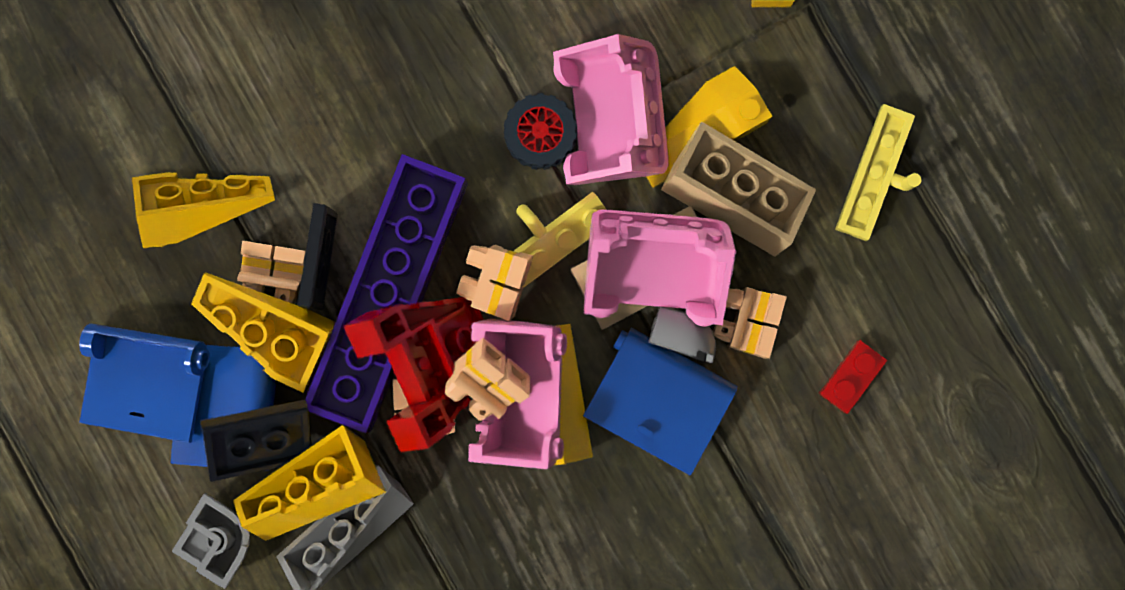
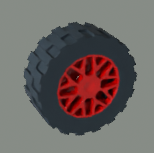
M538 93V95L533 96L530 94L521 101L519 99L515 106L508 111L507 119L504 121L505 142L513 158L517 159L523 166L527 165L535 170L537 168L547 170L552 166L560 165L566 159V156L574 150L577 138V123L572 110H569L563 100L560 101L551 94L550 96L544 95V93Z

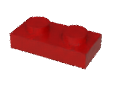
M858 340L818 394L842 412L848 414L887 362V359L861 340Z

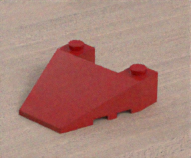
M464 297L394 305L366 312L344 326L358 358L386 353L409 405L386 421L400 452L431 447L451 432L456 424L454 419L461 409H466L471 401L468 394L460 401H454L445 393L446 382L454 374L455 362L478 342L472 341V323L484 320L480 310L471 307L472 301Z

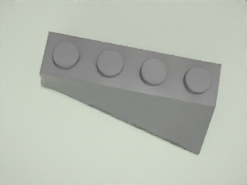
M379 465L376 469L386 493L316 520L276 556L293 590H319L414 504L402 485Z

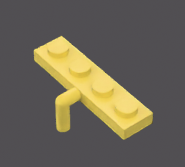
M885 104L880 107L835 230L868 241L889 185L903 191H909L920 185L921 177L917 173H912L907 177L894 173L915 115Z
M591 192L546 227H544L539 218L527 205L522 204L518 206L516 210L517 215L534 234V236L514 250L517 253L523 252L533 255L525 285L522 287H526L589 239L593 212L606 210L594 192Z

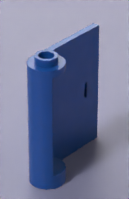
M92 323L86 325L80 336L79 348L81 354L91 357L79 423L192 443L204 370L207 368L210 360V353L205 343Z
M632 327L628 333L622 330L613 348L618 350L615 359L583 416L691 476L729 407L738 386L673 350L648 343L650 337Z
M206 345L210 353V360L207 368L204 370L192 443L172 440L171 464L207 467L200 420L274 406L276 380L263 371L265 368L251 355L247 356L240 347Z

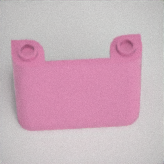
M617 34L553 52L555 77L562 85L573 88L579 151L571 152L566 156L563 165L566 184L580 185L665 173L668 168V149L659 61L652 43Z
M598 210L593 212L589 237L584 314L606 318L610 314L617 312L619 303L683 308L686 309L688 317L697 325H723L735 256V247L730 227L723 221L711 218L618 210Z
M490 318L472 323V341H479L483 337L505 355V359L509 358L530 375V396L520 404L515 401L509 405L505 414L500 419L492 414L476 424V431L481 433L477 444H469V462L542 469L551 468L555 465L557 459L560 460L564 451V442L560 438L562 355L565 354L567 348L566 335L562 334L558 326Z

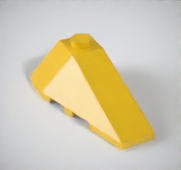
M735 66L707 81L665 127L668 168L665 173L646 176L652 188L665 182L674 162L701 121L736 142L766 125L773 117L756 87Z
M165 172L132 177L136 219L143 248L163 247L168 244L179 243L275 201L270 176L229 175L224 180H212L208 178V174H196L195 179L178 178L177 173Z
M204 273L192 301V305L221 332H226L233 338L247 356L251 355L265 368L263 371L272 379L302 393L306 390L318 369L336 323L309 309L209 273Z

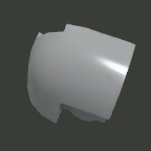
M659 307L657 316L652 323L650 330L652 332L648 343L676 351L679 354L697 360L713 363L716 353V340L713 330L709 326L695 324L685 311L671 307Z
M205 493L186 522L188 526L172 552L197 567L196 571L226 589L247 555L250 546L249 531L241 527L235 511Z

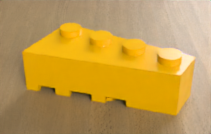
M342 425L234 499L233 503L241 527L267 541L386 493L365 441Z

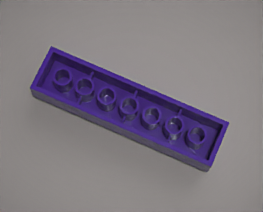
M404 154L401 155L305 399L309 412L363 433L372 432L394 376V371L386 353L358 358L344 326L366 312L394 305L415 304L423 301L468 185L466 178Z

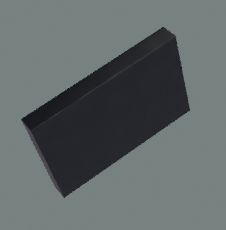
M313 203L298 306L316 310L324 309L338 217L337 212L325 204Z
M306 400L200 420L210 482L282 467L312 446Z

